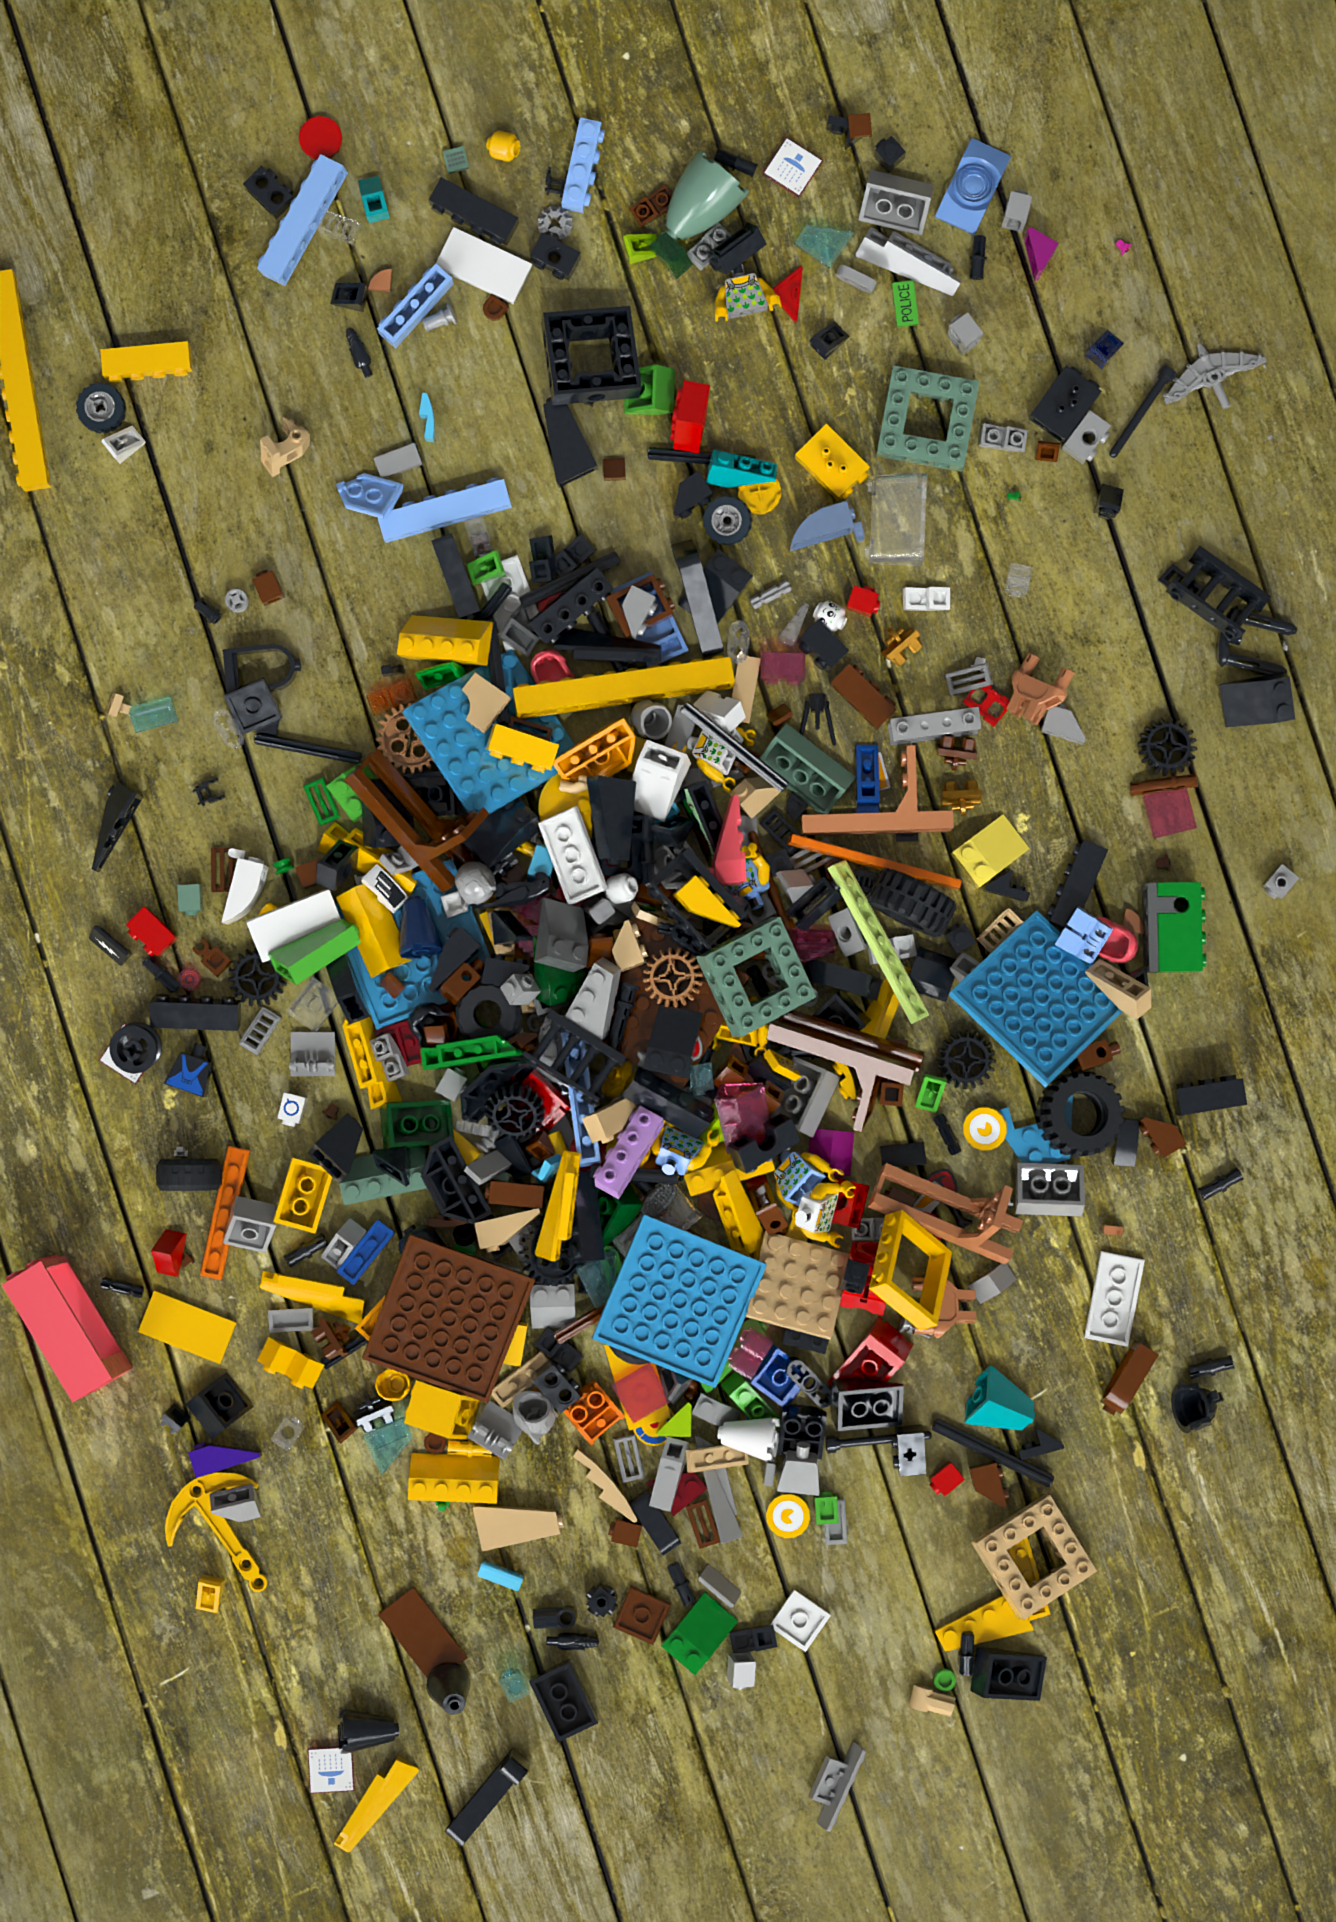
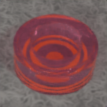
M186 968L180 972L178 982L183 989L194 990L200 985L201 976L197 970Z

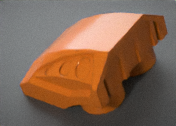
M596 1380L583 1386L579 1390L581 1397L563 1411L590 1445H593L594 1441L614 1423L625 1418V1415L599 1386Z

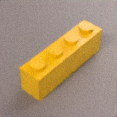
M188 341L100 349L102 375L109 382H121L122 378L143 380L144 376L164 378L166 374L186 376L188 375L187 372H193L191 346Z

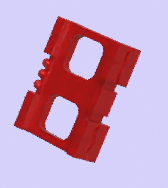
M982 678L979 680L978 683L984 682L985 680ZM990 685L980 688L987 694V697L981 704H977L971 699V695L975 690H971L962 702L969 708L979 707V715L983 716L984 720L994 727L1007 712L1006 708L1010 700L1004 695L1001 697V694L994 691V688L991 689L992 686ZM994 702H998L1004 708V711L998 718H994L988 713V708Z

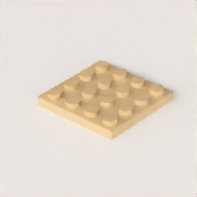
M765 1231L758 1260L766 1263L767 1266L754 1297L750 1298L745 1317L821 1338L832 1339L842 1292L840 1286L849 1254L775 1233L768 1235L767 1231Z

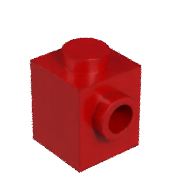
M854 585L846 609L871 618L873 612H878L881 603L880 600H877L879 594L875 593L876 590L872 587L864 585L861 588Z

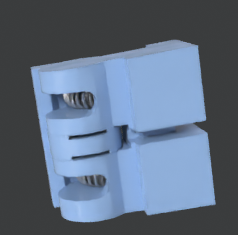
M1078 906L1068 921V926H1065L1055 945L1088 963H1093L1114 928Z

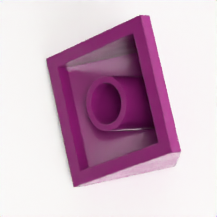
M1031 227L1027 229L1023 240L1033 279L1037 281L1053 257L1059 243Z
M816 1129L813 1138H809L808 1153L818 1155L830 1164L829 1167L841 1169L844 1175H840L835 1171L834 1175L850 1176L855 1132Z

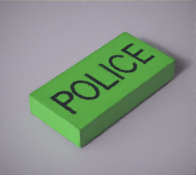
M914 280L892 283L897 327L919 325Z

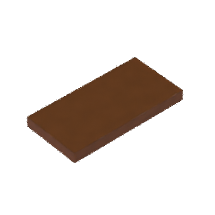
M414 1587L378 1614L426 1678L432 1669L439 1664L457 1663L459 1665L468 1658Z

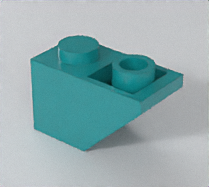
M379 175L359 180L358 184L368 222L373 223L389 219L390 216Z

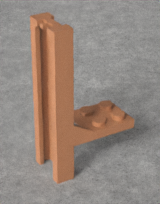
M907 745L900 754V766L905 767V773L901 775V789H905V795L895 812L802 815L801 835L830 836L951 832V829L954 828L953 811L918 812L915 745Z
M888 1163L881 1167L877 1178V1185L874 1186V1194L871 1196L868 1205L869 1208L885 1215L903 1210L929 1233L1004 1265L1011 1260L1014 1250L988 1240V1238L1001 1228L1013 1233L1020 1231L1023 1221L1006 1214L1013 1188L1004 1185L999 1191L996 1190L991 1197L970 1199ZM887 1179L979 1218L978 1230L974 1233L881 1195L880 1191L884 1180Z

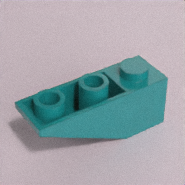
M713 449L707 466L706 483L729 488L775 482L777 464Z

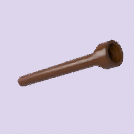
M750 831L748 833L750 843L757 845L756 853H760L765 859L756 832ZM770 872L768 892L777 916L781 918L786 931L796 926L793 919L786 915Z

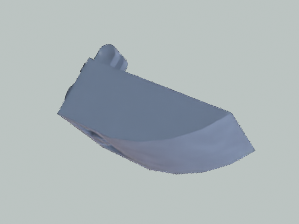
M847 501L821 508L801 523L794 534L789 552L852 534V532L856 541L862 542L865 537L861 521L853 523L856 518L852 506L848 507Z

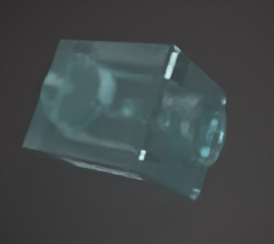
M712 1063L692 1065L690 1073L691 1086L684 1087V1092H692V1096L705 1095V1090L714 1089Z
M510 1668L501 1673L498 1682L502 1686L509 1703L530 1694L520 1669L514 1670Z

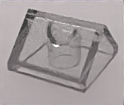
M312 976L285 1012L312 1031L317 1032L338 1002L334 991Z

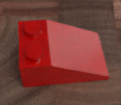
M866 1334L827 1383L832 1386V1379L852 1377L887 1382L898 1369L893 1365L890 1366L887 1360L873 1349L870 1350L868 1348V1345L863 1342L867 1336Z

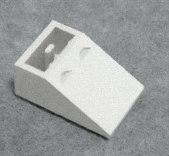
M646 740L632 777V781H636L634 811L650 815L657 820L665 822L691 765L687 754Z

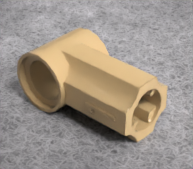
M914 1684L908 1706L918 1711H932L951 1717L956 1698L935 1692L929 1687Z

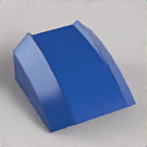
M770 1343L763 1348L751 1366L747 1368L745 1378L780 1406L785 1407L793 1401L801 1388L784 1372L783 1365L790 1356L773 1343ZM792 1365L793 1371L800 1375L802 1372L797 1366ZM806 1378V1379L804 1380L803 1385L806 1384V1382L808 1381V1378Z

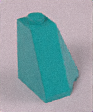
M989 1365L977 1377L974 1385L978 1387L975 1389L973 1397H969L965 1404V1423L1022 1431L1028 1424L1034 1421V1401L995 1367Z

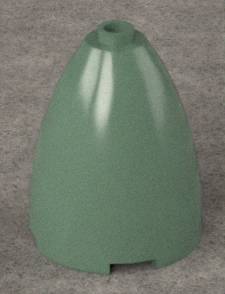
M700 149L680 176L669 203L665 226L668 228L666 233L674 240L678 238L684 240L693 237L716 225L729 215L750 193L746 188H738L740 182L711 158L704 159L707 155Z

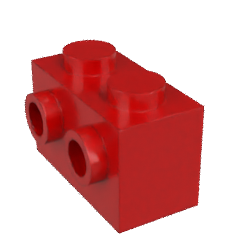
M145 906L126 924L129 928L127 933L136 941L140 939L145 944L143 949L150 956L155 954L160 957L178 939Z

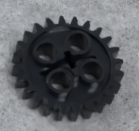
M540 1216V1220H533L534 1226H527L529 1234L522 1233L526 1240L525 1242H519L521 1246H524V1250L519 1251V1254H524V1258L520 1260V1263L527 1264L523 1270L531 1271L529 1277L536 1278V1283L543 1282L544 1286H550L551 1284V1286L558 1287V1284L566 1285V1280L573 1281L572 1274H580L577 1267H584L582 1263L571 1264L570 1257L565 1254H560V1259H562L561 1268L559 1267L560 1259L550 1261L543 1258V1262L540 1263V1257L535 1255L545 1216ZM562 1240L561 1250L568 1251V1240L565 1246Z

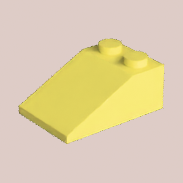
M1003 814L953 851L951 855L978 889L1030 848Z

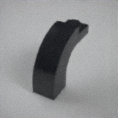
M809 958L806 959L804 971L811 983L846 991L877 1001L883 979Z

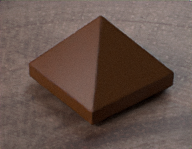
M1038 441L1035 460L1057 462L1060 443Z

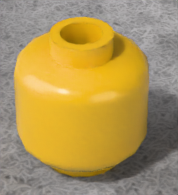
M498 130L487 139L486 148L489 150L492 158L510 162L520 152V141L515 134Z

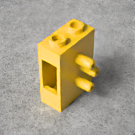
M827 424L795 454V459L837 501L841 498L845 500L854 491L852 487L857 482L861 484L869 476L867 472L870 466Z

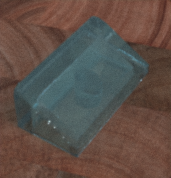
M171 696L133 706L129 712L136 733L178 721Z

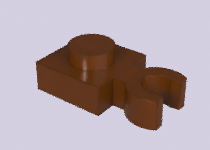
M202 938L200 941L205 945L204 949L201 951L195 947L192 949L198 956H204L200 962L218 978L232 961L217 946L211 950L210 944Z

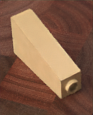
M482 1504L473 1506L482 1551L558 1535L561 1533V1528H564L562 1515H557V1510Z

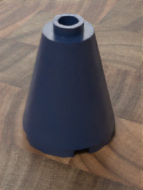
M420 896L408 897V900L403 905L399 944L401 957L405 959H422L421 955L428 954L429 957L440 954L443 950V944L426 900L421 899Z

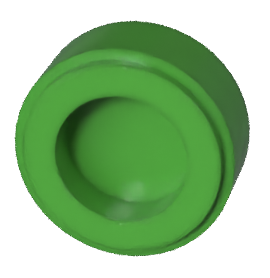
M941 1668L934 1674L933 1681L938 1690L947 1692L954 1688L956 1677L950 1669Z

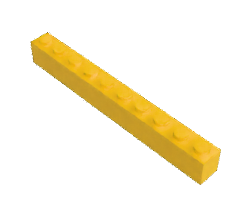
M12 269L0 271V379L4 380L5 387L2 388V396L4 401L7 400L8 409H5L7 422H11L12 430H9V438L11 444L14 443L15 452H12L15 465H18L19 473H16V480L18 486H21L27 492L51 488L17 277Z
M719 655L712 657L711 660L693 659L690 663L683 664L681 662H672L668 666L663 667L651 665L647 669L642 670L629 668L621 673L608 671L600 676L587 674L579 679L566 677L558 682L545 680L537 685L519 684L516 688H513L512 697L516 717L526 719L637 703L644 699L657 700L705 693L707 690L713 692L733 689L735 679L731 658H724V656Z

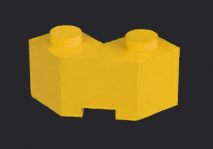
M268 1337L257 1359L258 1362L264 1365L263 1369L274 1375L276 1372L282 1373L292 1379L291 1384L301 1389L304 1386L313 1389L324 1367V1364L306 1353L303 1354L293 1349L292 1346Z

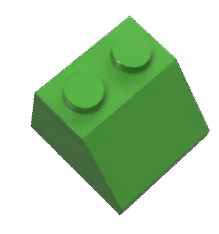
M660 365L640 367L639 372L642 386L639 398L625 399L624 413L640 415L673 413L675 369Z
M356 766L342 773L326 786L354 823L362 818V801L344 779L355 770ZM365 766L362 771L369 779H376L368 767Z

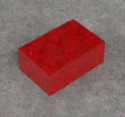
M684 380L683 388H678L670 440L674 441L673 449L699 454L707 416L710 385Z

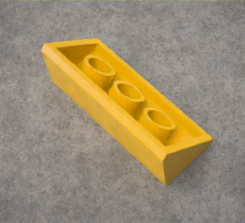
M362 884L337 896L336 899L346 921L354 923L359 930L358 937L361 943L357 947L370 977L373 978L412 960L402 958L399 953L400 932L391 911L377 900L378 896Z

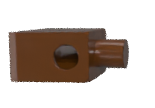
M476 958L470 965L464 962L441 985L439 993L455 1007L466 992L480 981L481 976L479 974L484 969L485 964L479 958ZM464 975L468 976L469 980L464 981L461 977Z
M1106 1039L1090 1044L1068 1065L1071 1073L1086 1071L1112 1061V1056L1121 1053L1120 1046L1117 1041L1107 1043Z
M768 1181L749 1190L748 1193L755 1213L768 1235L774 1233L782 1236L786 1235L789 1224L783 1208Z

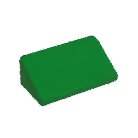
M450 661L415 671V675L426 690L451 683L460 677L462 678L466 670L458 663Z

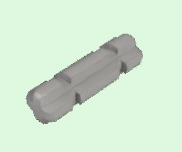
M784 580L778 586L774 585L761 592L759 596L751 597L750 603L754 609H757L763 603L766 604L780 597L782 593L790 592L791 586L787 580Z

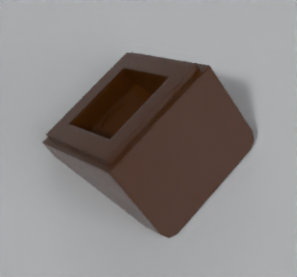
M625 458L603 459L604 481L626 480Z
M781 704L767 713L766 716L772 726L777 728L791 719L793 713L785 704Z
M388 972L380 982V985L394 999L406 989V986L392 972Z
M544 1130L533 1135L526 1146V1149L541 1162L556 1153Z

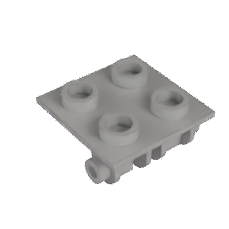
M291 1032V1061H289L291 1076H335V1032Z
M489 1400L467 1438L505 1460L522 1430L516 1425L513 1414Z

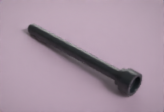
M1166 365L1161 366L1157 372L1159 374L1157 382L1110 450V457L1116 458L1164 385L1174 380L1177 373Z
M924 1431V1440L931 1439L932 1433ZM895 1434L839 1439L835 1435L825 1436L827 1454L836 1453L840 1448L892 1443L891 1435Z

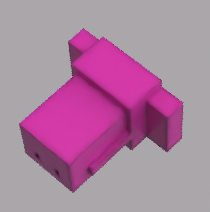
M1120 239L1116 246L1121 250L1122 256L1125 252L1129 251L1131 243H1124Z

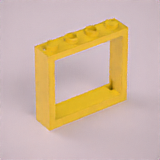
M903 1210L887 1214L884 1218L869 1289L920 1331L937 1326L952 1251ZM902 1234L929 1256L920 1303H917L892 1282Z

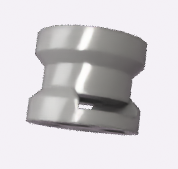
M240 589L230 590L225 597L226 605L233 612L241 613L249 605L247 595Z

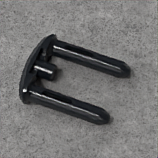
M1238 606L1231 607L1226 617L1234 622L1242 610H1239ZM1251 613L1248 618L1264 621L1267 624L1248 619L1243 623L1288 636L1296 634L1298 630L1293 623ZM1219 630L1216 644V660L1220 667L1229 665L1264 675L1281 672L1287 674V669L1282 665L1229 652V643L1239 646L1242 637L1236 643L1225 637ZM1237 660L1256 664L1257 667L1237 662Z

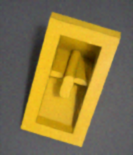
M203 1575L199 1579L196 1609L218 1613L225 1579L209 1575Z

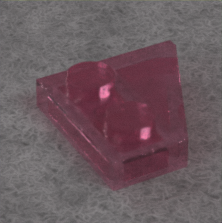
M791 929V942L801 963L835 952V933L833 930L809 929L804 931L802 929Z

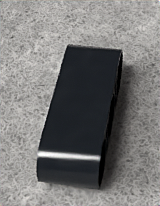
M647 1489L628 1502L658 1550L664 1556L681 1545L682 1542L661 1509L649 1506L652 1495Z

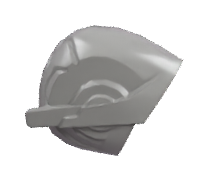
M644 699L636 703L632 708L630 722L635 726L640 738L660 739L669 732L672 725V717L668 708L662 703Z
M477 861L466 862L456 873L455 884L464 909L468 908L469 904L479 905L487 901L492 896L494 890H496L493 872L483 863Z
M524 1391L514 1396L513 1417L516 1425L528 1434L535 1444H540L539 1438L547 1434L552 1428L555 1417H558V1414L541 1392Z

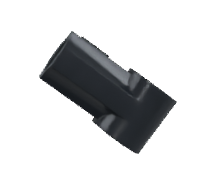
M571 1605L533 1609L534 1629L559 1627L568 1629L575 1624L578 1618L577 1610ZM569 1612L573 1620L566 1622L562 1619L561 1614Z

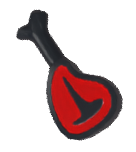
M938 1169L929 1174L925 1179L930 1182L936 1181L942 1187L956 1193L958 1192L955 1177L949 1169ZM946 1205L953 1215L957 1227L965 1230V1227L972 1225L973 1221L964 1218L960 1210Z

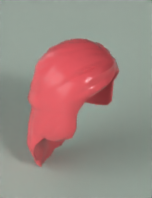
M554 649L542 650L531 660L530 669L536 685L545 680L558 682L566 677L575 679L567 665L566 659Z
M1097 916V919L1114 928L1098 955L1108 959L1110 963H1128L1135 957L1138 951L1137 937L1133 932L1120 924L1110 921L1108 918Z

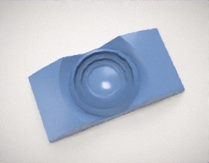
M972 138L943 197L935 218L975 235L1011 156Z
M652 571L612 589L613 594L652 575ZM651 583L640 588L655 596V603L658 604L653 616L648 615L646 620L665 611ZM626 596L623 597V598H621V599H619V600H617L618 603H619V605H620V607H621V609H622V611H623L622 604H623V602H624ZM673 616L645 630L642 636L638 635L637 639H634L658 644L662 647L661 663H646L647 667L662 664L688 651Z

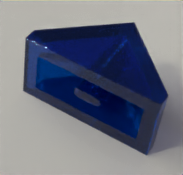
M1107 330L1089 348L1085 356L1102 370L1124 343Z

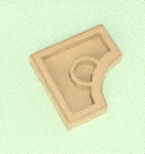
M477 673L473 674L462 689L470 702V711L466 721L485 734L511 698Z

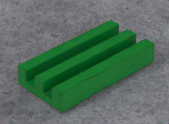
M323 777L303 785L320 826L341 818ZM320 783L334 813L333 816H330L318 788ZM311 787L314 788L326 816L324 820H322L309 789Z

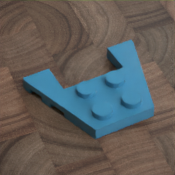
M1073 1095L1068 1098L1064 1107V1118L1070 1129L1072 1125ZM1009 1108L998 1110L1004 1115L1007 1122L1005 1139L1021 1163L1054 1164L1070 1159V1155H1063L1059 1149H1052L1049 1146L1051 1143L1049 1140L1044 1141L1041 1136L1044 1134L1043 1129H1038L1037 1123L1014 1129Z

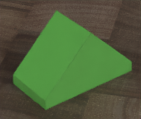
M498 550L467 564L473 585L506 576Z
M923 1074L915 1107L936 1113L947 1079Z

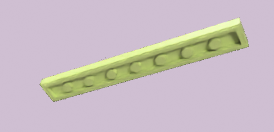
M843 860L827 868L835 883L841 888L839 891L910 1023L913 1024L929 1016L926 1007L871 905L868 903L847 861Z

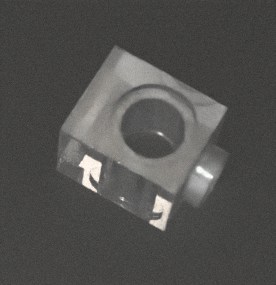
M1011 563L1008 569L1004 592H1008L1009 596L1014 598H1022V595L1026 596L1029 590L1033 567Z
M294 1415L284 1417L270 1440L289 1452L305 1429L302 1425L303 1421ZM285 1426H291L294 1429L295 1434L293 1437L289 1438L284 1435L283 1430Z

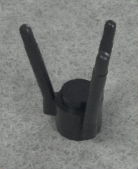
M809 694V701H805V710L799 733L803 736L810 709L811 713H815V729L819 730L820 713H824L825 710L832 745L835 746V733L829 710V701H826V694Z

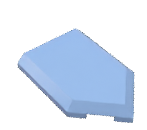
M366 473L358 475L356 479L346 483L342 481L336 484L345 508L382 519H387L403 491L402 483Z

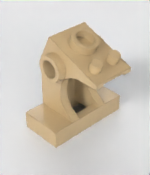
M282 418V430L288 437L285 441L274 443L268 435L260 439L261 462L272 477L280 474L281 467L303 456L310 446V434L304 427L295 425L293 419Z

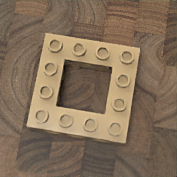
M1042 1495L971 1542L1016 1617L1022 1620L1097 1572L1050 1495ZM1041 1528L1044 1537H1047L1054 1547L1055 1555L1066 1563L1057 1569H1051V1573L1039 1581L1034 1580L1032 1585L1028 1586L1007 1550Z

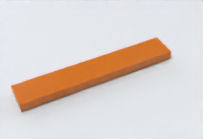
M228 1146L223 1166L222 1185L218 1189L200 1276L219 1280L223 1279L230 1245L223 1244V1238L236 1196H241L250 1150Z

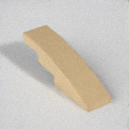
M578 1447L573 1457L590 1469L586 1474V1478L603 1489L599 1494V1498L635 1523L638 1517L630 1506L627 1497L610 1475Z

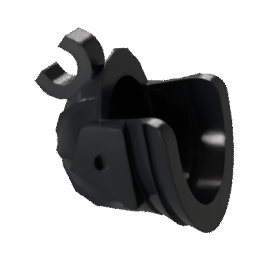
M1198 1383L1188 1386L1184 1384L1175 1385L1171 1395V1406L1179 1429L1184 1433H1189L1191 1430L1195 1429L1197 1431L1212 1425L1211 1421L1215 1417L1217 1403L1224 1401L1222 1392H1217V1390L1211 1392L1205 1388H1199Z

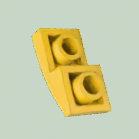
M833 1061L835 1064L832 1067L839 1076L842 1074L845 1076L839 1082L841 1087L838 1090L845 1099L849 1097L851 1100H854L856 1098V1090L848 1066Z

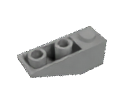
M667 1436L649 1506L671 1512L686 1462V1450H689V1442Z

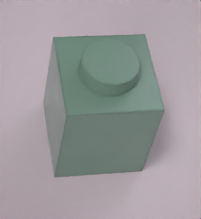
M177 885L178 911L185 913V916H198V912H204L202 885Z

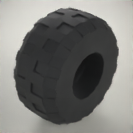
M478 982L458 1001L455 1010L456 1023L460 1032L468 1040L500 1035L505 1040H508L519 1029L522 1019L521 1005H510L499 986ZM486 1000L496 1002L502 1011L499 1023L491 1028L482 1026L476 1017L478 1005Z
M160 1159L156 1165V1185L161 1191L218 1190L222 1185L223 1170L219 1159Z

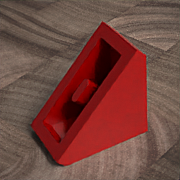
M165 1229L151 1250L157 1273L174 1277L179 1276L187 1233Z

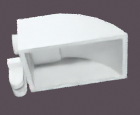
M234 848L228 850V855L236 858L237 863L221 922L227 925L244 917L257 904L263 893L269 869L261 859L249 857L247 860L248 852Z

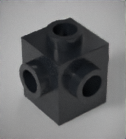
M600 1583L597 1588L593 1586L585 1596L588 1598L586 1601V1605L589 1606L587 1610L596 1617L601 1615L604 1618L607 1613L611 1615L618 1606L615 1603L618 1598L615 1595L616 1591L607 1584L604 1586ZM603 1598L606 1604L600 1606L597 1603L598 1599Z

